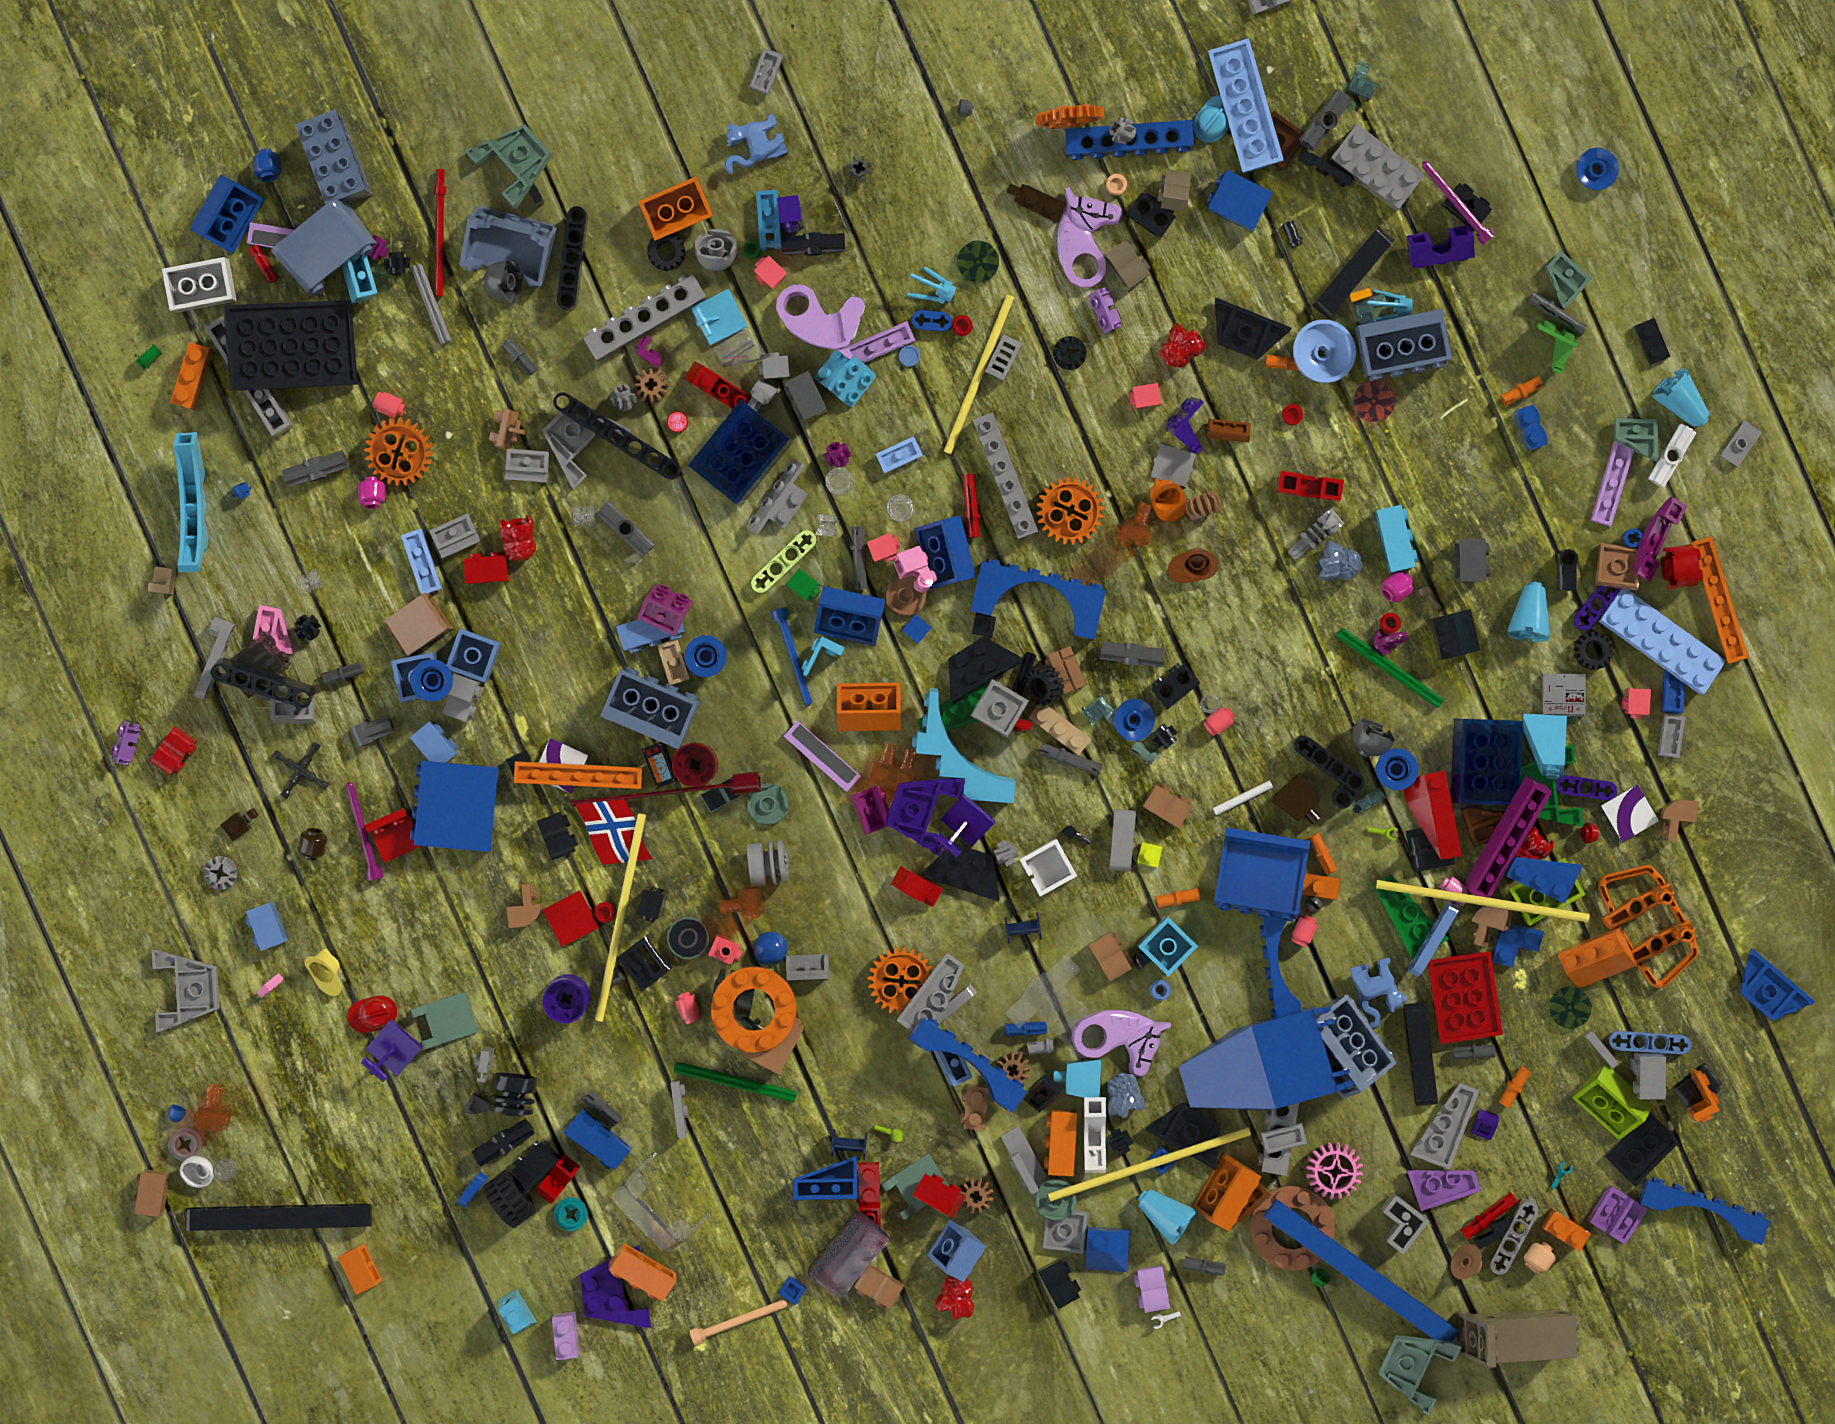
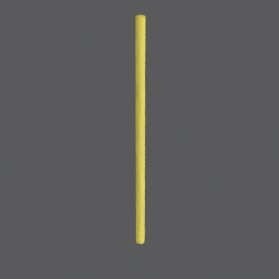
M638 813L595 1016L596 1021L603 1022L646 818L645 814Z
M1377 880L1376 885L1377 889L1589 922L1590 916L1587 913Z
M1249 1127L1048 1193L1051 1202L1250 1136L1251 1132Z

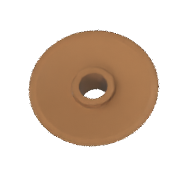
M1474 1244L1461 1246L1451 1260V1272L1454 1277L1461 1280L1476 1275L1482 1267L1481 1252Z

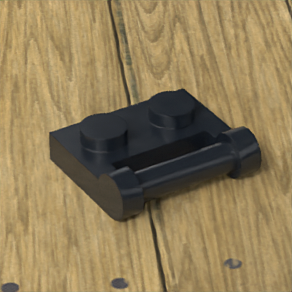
M648 935L617 957L641 991L672 969V966L664 961L651 944V939ZM643 946L660 968L659 971L655 973L638 949Z

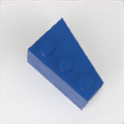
M584 1108L563 1132L571 1140L584 1147L587 1153L601 1160L600 1163L607 1169L612 1168L615 1170L632 1149L631 1146Z
M857 1156L794 1178V1200H857Z

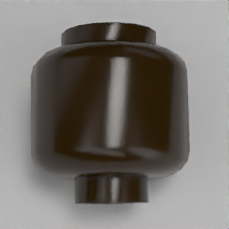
M307 828L306 831L300 834L298 851L307 860L313 861L318 857H322L326 850L327 836L323 834L321 829Z

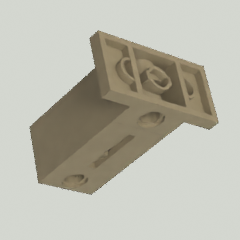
M1562 1309L1483 1314L1457 1311V1329L1460 1331L1457 1337L1458 1342L1462 1343L1459 1354L1487 1368L1496 1367V1363L1577 1358V1352L1579 1351L1576 1333L1579 1328L1576 1315Z

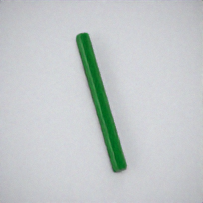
M1341 628L1336 634L1338 639L1434 707L1439 708L1443 703L1444 699L1346 629Z
M676 1062L674 1066V1073L789 1102H795L797 1092L794 1090L682 1062Z

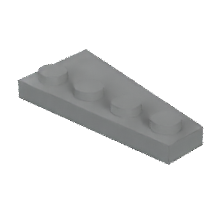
M947 952L896 1020L910 1031L913 1030L921 1017L926 1019L931 1017L940 1024L964 964Z

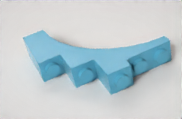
M197 432L176 433L173 444L179 483L181 522L177 566L179 572L189 573L200 571L203 553L207 551L209 540L205 523L207 504L203 489L205 470Z
M930 688L929 694L925 693L924 706H928L927 715L923 714L922 727H926V729H917V735L913 734L912 747H916V753L941 755L940 758L936 757L935 770H939V776L964 778L965 783L961 793L970 800L1014 803L1015 779L985 771L970 762L957 750L948 737L941 720L938 689Z

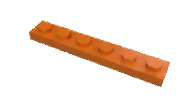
M1712 536L1690 542L1694 548H1699L1701 553L1699 567L1703 572L1702 584L1726 663L1730 664L1749 658Z
M515 761L514 783L641 789L642 767Z

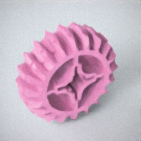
M1328 1142V1149L1325 1150L1323 1145H1320L1319 1148L1322 1152L1319 1154L1314 1150L1313 1154L1316 1158H1308L1313 1165H1306L1307 1170H1312V1172L1306 1174V1177L1314 1178L1309 1184L1310 1186L1317 1184L1314 1188L1316 1193L1323 1189L1321 1192L1322 1197H1325L1329 1192L1330 1199L1334 1198V1193H1337V1197L1342 1199L1341 1192L1344 1191L1346 1196H1349L1350 1193L1347 1189L1351 1188L1353 1191H1356L1353 1183L1361 1184V1181L1356 1176H1363L1362 1171H1357V1169L1363 1167V1164L1355 1163L1359 1161L1360 1156L1352 1157L1355 1150L1352 1148L1347 1152V1144H1344L1342 1149H1340L1339 1142L1335 1143V1148H1332L1331 1142ZM1333 1154L1329 1164L1319 1165L1326 1156ZM1340 1155L1349 1159L1351 1169L1340 1166ZM1336 1164L1338 1170L1340 1169L1341 1171L1336 1172L1333 1177L1331 1171L1329 1172L1328 1170L1333 1169ZM1318 1172L1329 1175V1186L1324 1185L1319 1180ZM1350 1176L1343 1185L1336 1187L1340 1177Z

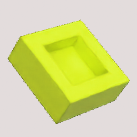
M1141 842L1137 863L1158 868L1162 846Z

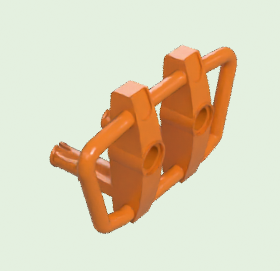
M1650 865L1606 874L1599 880L1598 891L1607 912L1601 919L1606 929H1614L1620 926L1635 958L1637 968L1648 983L1655 988L1666 987L1697 958L1699 952L1695 934L1693 933L1695 929L1692 927L1690 920L1685 919L1675 901V892L1672 890L1670 883L1665 882L1663 877ZM1646 873L1658 885L1628 898L1616 908H1614L1606 888L1609 882ZM1634 901H1638L1640 908L1637 912L1633 913L1630 906ZM1658 904L1668 905L1678 923L1657 933L1650 934L1644 940L1632 946L1621 924L1642 916ZM1658 938L1660 946L1653 950L1651 948V941ZM1679 941L1688 942L1690 953L1661 980H1657L1643 960L1663 953L1667 948Z

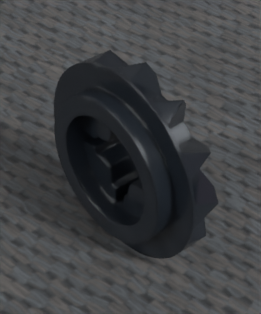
M1075 336L1061 338L1053 349V358L1056 364L1065 370L1079 368L1087 356L1084 343ZM1067 344L1071 350H1079L1073 354V362H1071L1069 356H1061V354L1067 351Z

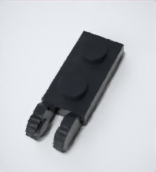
M1304 150V152L1300 153L1299 157L1302 163L1306 166L1315 165L1317 167L1315 171L1325 177L1327 174L1335 178L1333 182L1344 188L1347 185L1350 187L1354 181L1353 177L1312 152Z

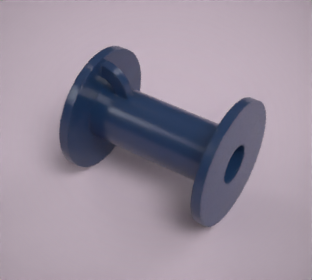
M1038 912L1036 913L1037 920L1008 924L1007 917H1005L1008 944H1010V936L1039 933V939L1042 940Z
M836 1129L833 1130L831 1157L834 1156V1151L845 1150L863 1152V1160H865L867 1132H865V1139L835 1137Z

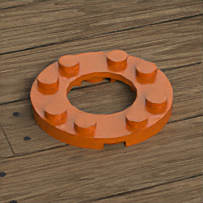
M745 967L729 974L717 987L711 1004L712 1021L720 1037L732 1047L745 1052H762L780 1044L790 1033L796 1018V1000L789 984L776 972L763 967ZM749 989H759L767 993L773 1000L775 1007L774 1017L770 1024L763 1029L755 1031L740 1026L733 1014L735 999L740 993Z

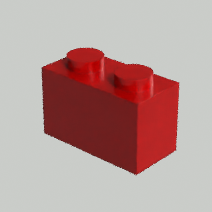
M490 552L489 557H481V553L468 554L469 558L463 559L465 584L510 581L508 557L502 555V552Z
M934 1173L932 1176L924 1174L912 1196L954 1219L966 1197L960 1193L961 1188L952 1183L949 1186L943 1184L944 1179Z

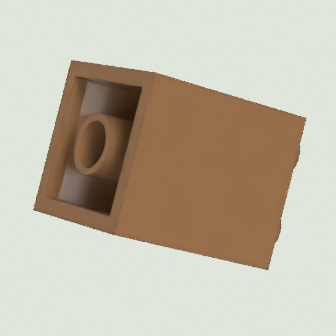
M430 593L421 594L385 620L387 632L391 637H396L399 642L396 644L403 655L407 654V656H412L453 629Z
M797 1017L795 1018L790 1033L777 1046L762 1052L743 1051L742 1056L780 1075L804 1029V1025L801 1024L802 1020Z

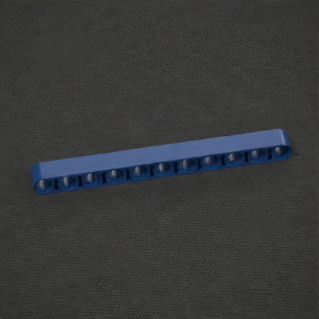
M1275 1199L1263 1215L1275 1226L1431 1338L1453 1341L1460 1332L1452 1324L1279 1200Z

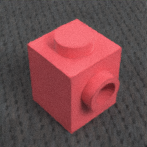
M770 256L766 259L762 257L754 265L756 267L754 272L757 274L755 279L763 287L767 284L772 290L788 276Z
M891 533L867 542L874 562L883 559V562L886 563L893 560L895 554L898 553L897 549L900 548L897 537H892Z
M1626 688V697H1622V709H1625V714H1631L1630 718L1643 719V715H1650L1651 690Z

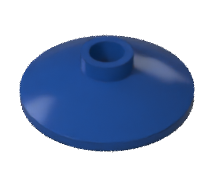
M1591 148L1585 151L1578 159L1576 165V174L1579 181L1585 187L1592 190L1608 188L1615 182L1619 173L1616 157L1604 148ZM1594 166L1599 167L1600 172L1598 174L1593 172Z
M1140 699L1124 701L1117 708L1114 716L1117 732L1129 741H1139L1146 738L1153 730L1155 723L1152 708L1148 703ZM1131 716H1133L1135 719L1134 723L1132 724L1129 722V718Z

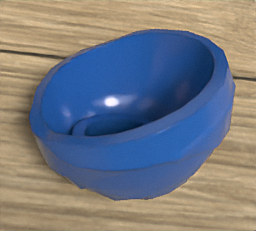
M768 931L761 934L753 945L756 959L765 965L778 964L785 958L788 951L787 941L777 932Z

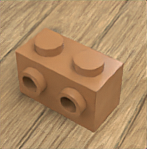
M967 1084V1089H962L961 1102H965V1110H961L960 1123H964V1129L985 1130L987 1085Z

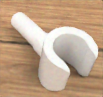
M1180 1312L1164 1316L1155 1314L1151 1320L1157 1318L1161 1323L1154 1325L1153 1328L1159 1329L1164 1322L1180 1317Z

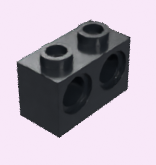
M1141 192L1126 216L1161 240L1176 218L1173 215L1174 210L1161 208L1156 203L1157 199L1154 196ZM1146 203L1149 206V212L1145 214L1140 213L1137 208L1138 205ZM1163 215L1167 223L1159 226L1155 222V217Z
M1179 663L1175 664L1168 670L1171 674L1166 678L1161 676L1152 683L1154 687L1151 691L1167 710L1200 684V681L1185 663L1182 665ZM1180 672H1185L1188 675V681L1185 684H1180L1177 681V675ZM1164 685H1168L1172 689L1171 695L1166 698L1160 694V689Z

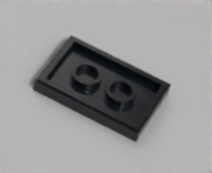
M1649 1113L1645 1122L1624 1136L1604 1157L1636 1187L1680 1141Z

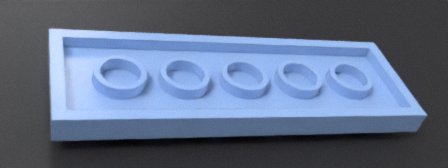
M1249 38L1209 50L1208 53L1242 172L1247 173L1283 162L1284 159Z
M1620 589L1599 620L1601 624L1701 696L1705 694L1726 662L1721 656L1627 589Z

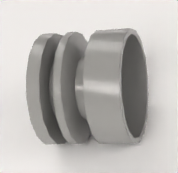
M783 840L777 841L778 850H774L773 841H769L768 851H764L761 842L747 844L748 867L752 887L766 886L767 876H771L774 885H777V875H781L782 884L788 883L790 872L789 857Z

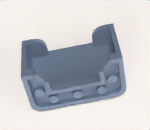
M333 200L272 248V252L309 295H317L324 290L326 283L324 279L354 255L366 256L370 254L377 243L349 203Z
M476 207L467 220L459 266H463L469 271H477L483 265L490 266L495 262L512 260L520 270V273L516 272V274L523 275V280L528 286L541 287L545 279L557 228L552 224L487 207Z

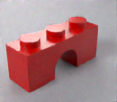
M1280 471L1276 493L1340 502L1344 480Z

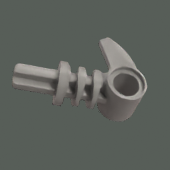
M1331 507L1317 519L1319 524L1315 522L1313 529L1310 527L1307 529V534L1302 532L1300 534L1302 539L1288 550L1293 559L1297 560L1309 548L1315 550L1317 547L1316 542L1320 544L1322 537L1326 539L1328 537L1327 533L1331 536L1345 524Z

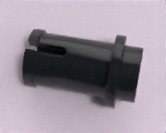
M1294 220L1281 225L1288 239L1287 245H1290L1291 249L1303 244V237H1300Z

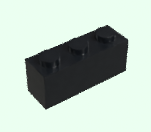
M647 886L643 890L637 913L642 915L641 919L654 922L655 919L663 916L669 891Z

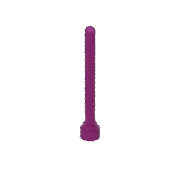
M1428 161L1422 162V168L1475 229L1478 236L1477 240L1484 245L1495 233L1491 228L1488 229L1486 226H1482Z
M347 782V794L368 865L367 873H365L367 881L383 878L382 869H379V865L376 866L354 784Z

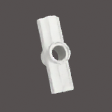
M1679 424L1668 445L1661 452V457L1649 475L1648 480L1662 488L1666 486L1696 434L1693 429ZM1669 450H1673L1677 455L1674 462L1670 461L1667 457Z

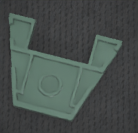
M526 125L501 134V137L495 140L484 141L481 143L482 145L472 149L470 147L465 150V153L477 167L493 154H496L518 180L502 192L504 198L514 209L522 202L552 157L548 149Z
M1395 1335L1378 1374L1395 1389L1404 1393L1413 1404H1417L1429 1416L1437 1396L1418 1389L1421 1379L1433 1354L1454 1363L1462 1343Z

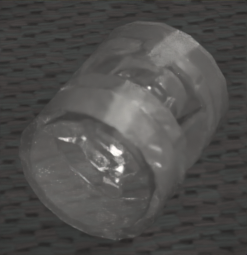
M842 467L834 468L826 476V486L832 494L844 496L852 490L853 477L847 469Z
M898 494L891 497L888 501L887 513L895 522H906L913 516L914 504L908 496Z

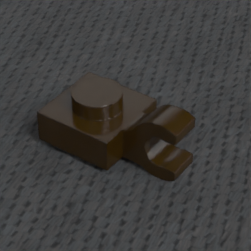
M255 808L250 809L243 816L236 812L220 825L230 839L235 841L251 829L248 823L259 814Z

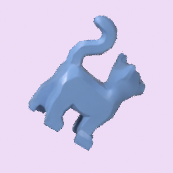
M774 114L769 115L767 120L763 122H750L744 126H737L732 123L727 126L728 148L746 140L750 150V157L748 159L739 155L729 156L724 162V168L727 173H733L732 165L734 163L747 168L766 159L778 158L788 154L781 133L776 134L773 140H768L765 133L776 126L777 122Z
M1389 957L1377 960L1378 975L1374 977L1368 975L1367 971L1370 969L1368 963L1350 968L1352 981L1358 989L1360 1008L1363 1013L1373 1017V1021L1369 1023L1372 1029L1379 1027L1382 1020L1380 1013L1376 1009L1369 1007V1000L1385 994L1389 1012H1395L1394 1009L1401 1007L1407 1002L1406 995L1397 990L1395 978L1389 971L1388 965L1391 962Z

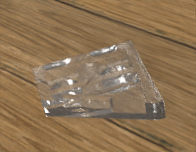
M746 327L713 349L724 367L768 358L749 327Z

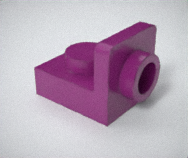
M649 336L646 339L641 338L636 346L638 350L636 354L659 369L663 363L659 359L661 355L653 349L646 350L652 342V338Z

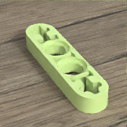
M808 530L799 533L753 577L751 581L753 590L758 593L768 591L815 546L817 540L814 533ZM804 534L806 536L811 535L812 544H805L802 547L805 551L801 553L800 549L793 544L796 541L798 544L802 543V536ZM790 548L795 549L798 553L797 558L793 561L788 560L785 555L786 551ZM772 564H781L782 572L779 575L771 573L770 567ZM766 570L768 575L774 578V580L770 582V579H768L764 583L766 585L764 589L761 587L757 589L756 579L762 580L765 578L766 575L763 572Z

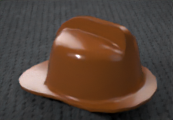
M1193 548L1185 553L1176 555L1170 561L1168 574L1173 581L1178 583L1206 580L1216 574L1219 563L1213 553L1202 548Z

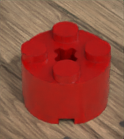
M1687 544L1665 547L1662 552L1666 553L1665 556L1661 557V570L1663 579L1669 581L1670 585H1666L1668 589L1697 586L1698 582L1703 581V572L1699 567V560L1701 559L1699 548H1694L1693 545Z

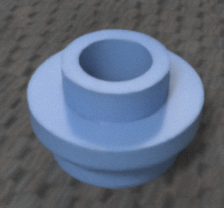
M1156 980L1150 986V994L1155 1000L1163 1001L1171 993L1170 985L1165 980ZM1158 986H1162L1164 988V992L1162 994H1158L1156 992V988Z

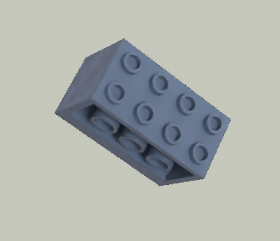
M334 109L295 124L325 205L333 200L352 204L373 196L341 114Z
M1442 309L1359 325L1354 329L1363 378H1369L1370 382L1381 380L1387 374H1390L1391 378L1402 376L1407 370H1411V373L1422 372L1427 369V366H1432V369L1442 368L1447 365L1448 361L1452 360ZM1423 340L1428 343L1426 349L1421 345ZM1402 344L1408 349L1405 353L1400 350ZM1381 348L1387 352L1385 357L1379 354Z
M626 667L625 670L620 669L600 716L680 749L684 744L701 702L697 700L698 696L687 691L681 694L677 692L679 688L668 683L662 686L658 684V679L649 675L643 678L639 676V671L630 667ZM636 692L638 698L631 702L630 697H628L629 693ZM654 699L657 708L651 711L648 702H652ZM674 708L677 716L670 719L667 711Z
M1347 994L1333 999L1322 1006H1331V1011L1316 1015L1318 1023L1330 1018L1335 1020L1334 1024L1319 1028L1332 1072L1347 1068L1350 1070V1073L1347 1075L1334 1077L1336 1084L1348 1080L1353 1081L1354 1085L1338 1091L1343 1099L1362 1093L1397 1064L1392 1052L1386 1049L1381 1042L1379 1034L1373 1031L1368 1019L1360 1013L1355 1001Z

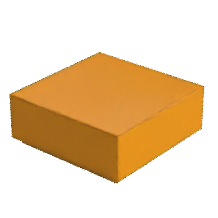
M1366 288L1351 293L1348 296L1349 303L1352 304L1370 298L1372 296L1371 290Z

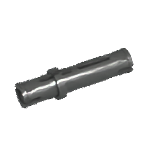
M1536 291L1531 294L1527 303L1542 311V315H1548L1578 335V337H1581L1587 328V325L1554 305V301H1548L1536 293Z
M851 526L852 545L850 547L853 550L854 590L867 589L865 526Z
M1044 742L1042 743V748L1039 751L1040 756L1055 760L1057 764L1063 763L1099 776L1102 763L1067 752L1065 748L1061 747L1059 749Z

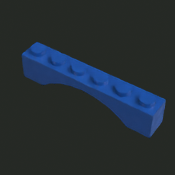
M1273 915L1272 918L1262 917L1263 925H1259L1260 936L1265 938L1266 945L1262 946L1263 958L1268 960V967H1265L1266 979H1270L1271 988H1268L1269 1001L1273 1000L1274 1009H1271V1018L1301 1010L1300 1001L1286 986L1278 965L1277 950L1279 938L1287 921Z
M921 1017L907 1039L924 1051H945L958 1055L968 1061L984 1078L991 1099L1008 1112L1013 1113L1027 1093L1023 1089L1024 1084L1015 1078L1013 1080L1007 1078L1006 1071L998 1066L994 1068L989 1065L990 1060L982 1054L977 1056L971 1052L973 1048L964 1041L960 1044L955 1040V1034L947 1029L942 1031L938 1028L939 1023L931 1017H928V1019Z
M1654 1176L1652 1180L1645 1178L1637 1201L1641 1205L1659 1211L1679 1206L1706 1208L1722 1216L1742 1239L1762 1245L1770 1223L1768 1219L1764 1218V1213L1755 1210L1749 1213L1744 1211L1745 1207L1734 1203L1732 1207L1725 1205V1200L1713 1197L1712 1200L1704 1198L1705 1194L1693 1190L1692 1193L1684 1191L1685 1187L1675 1183L1672 1186L1664 1184L1665 1180Z

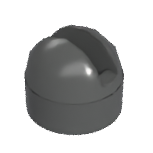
M960 99L957 115L962 117L970 116L973 113V104L968 100Z
M1310 896L1305 900V908L1310 913H1317L1322 908V902L1318 897ZM1311 900L1319 906L1317 909L1309 904Z

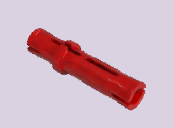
M963 474L965 515H963V518L966 520L967 538H979L978 519L980 514H978L975 474ZM969 486H970V490H971V504H970ZM971 508H972L973 526H972V521H971Z
M1508 1192L1507 1195L1481 1215H1476L1475 1219L1460 1229V1231L1469 1241L1482 1229L1485 1231L1491 1222L1518 1203V1200L1511 1192Z

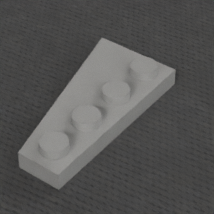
M1458 1082L1409 1154L1450 1169L1480 1090Z

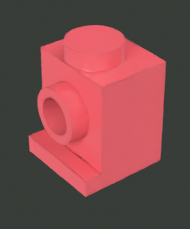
M717 935L708 955L732 965L733 961L738 962L742 951L739 950L741 945L721 935ZM725 947L729 948L730 954L724 955L722 949Z

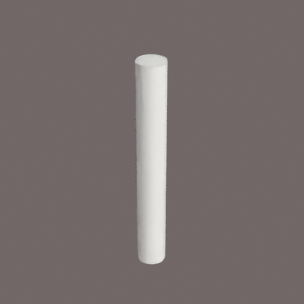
M1269 780L1214 807L1213 810L1217 816L1272 789L1273 786Z

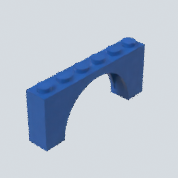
M988 558L986 562L982 561L971 606L972 612L991 616L995 604L1007 590L1025 582H1040L1057 589L1068 601L1074 617L1073 635L1092 640L1095 639L1106 590L1102 589V585L1090 582V585L1086 586L1082 585V580L1069 578V581L1061 580V575L1053 573L1043 576L1040 575V570L1028 568L1026 572L1019 570L1020 566L1008 563L1007 567L1000 566L999 561Z

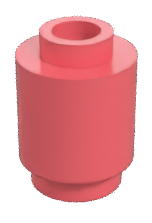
M378 392L372 407L376 408L377 412L396 419L398 416L401 417L403 415L406 405L403 404V399L386 392Z
M1221 706L1209 715L1203 724L1210 734L1215 736L1233 725L1232 719L1235 716L1228 707L1223 709Z
M1306 914L1304 918L1299 916L1291 933L1293 935L1291 941L1304 947L1311 943L1319 926L1315 924L1316 919Z
M688 991L678 995V1000L675 1001V1004L685 1024L701 1019L700 1013L702 1012L695 994L690 995Z

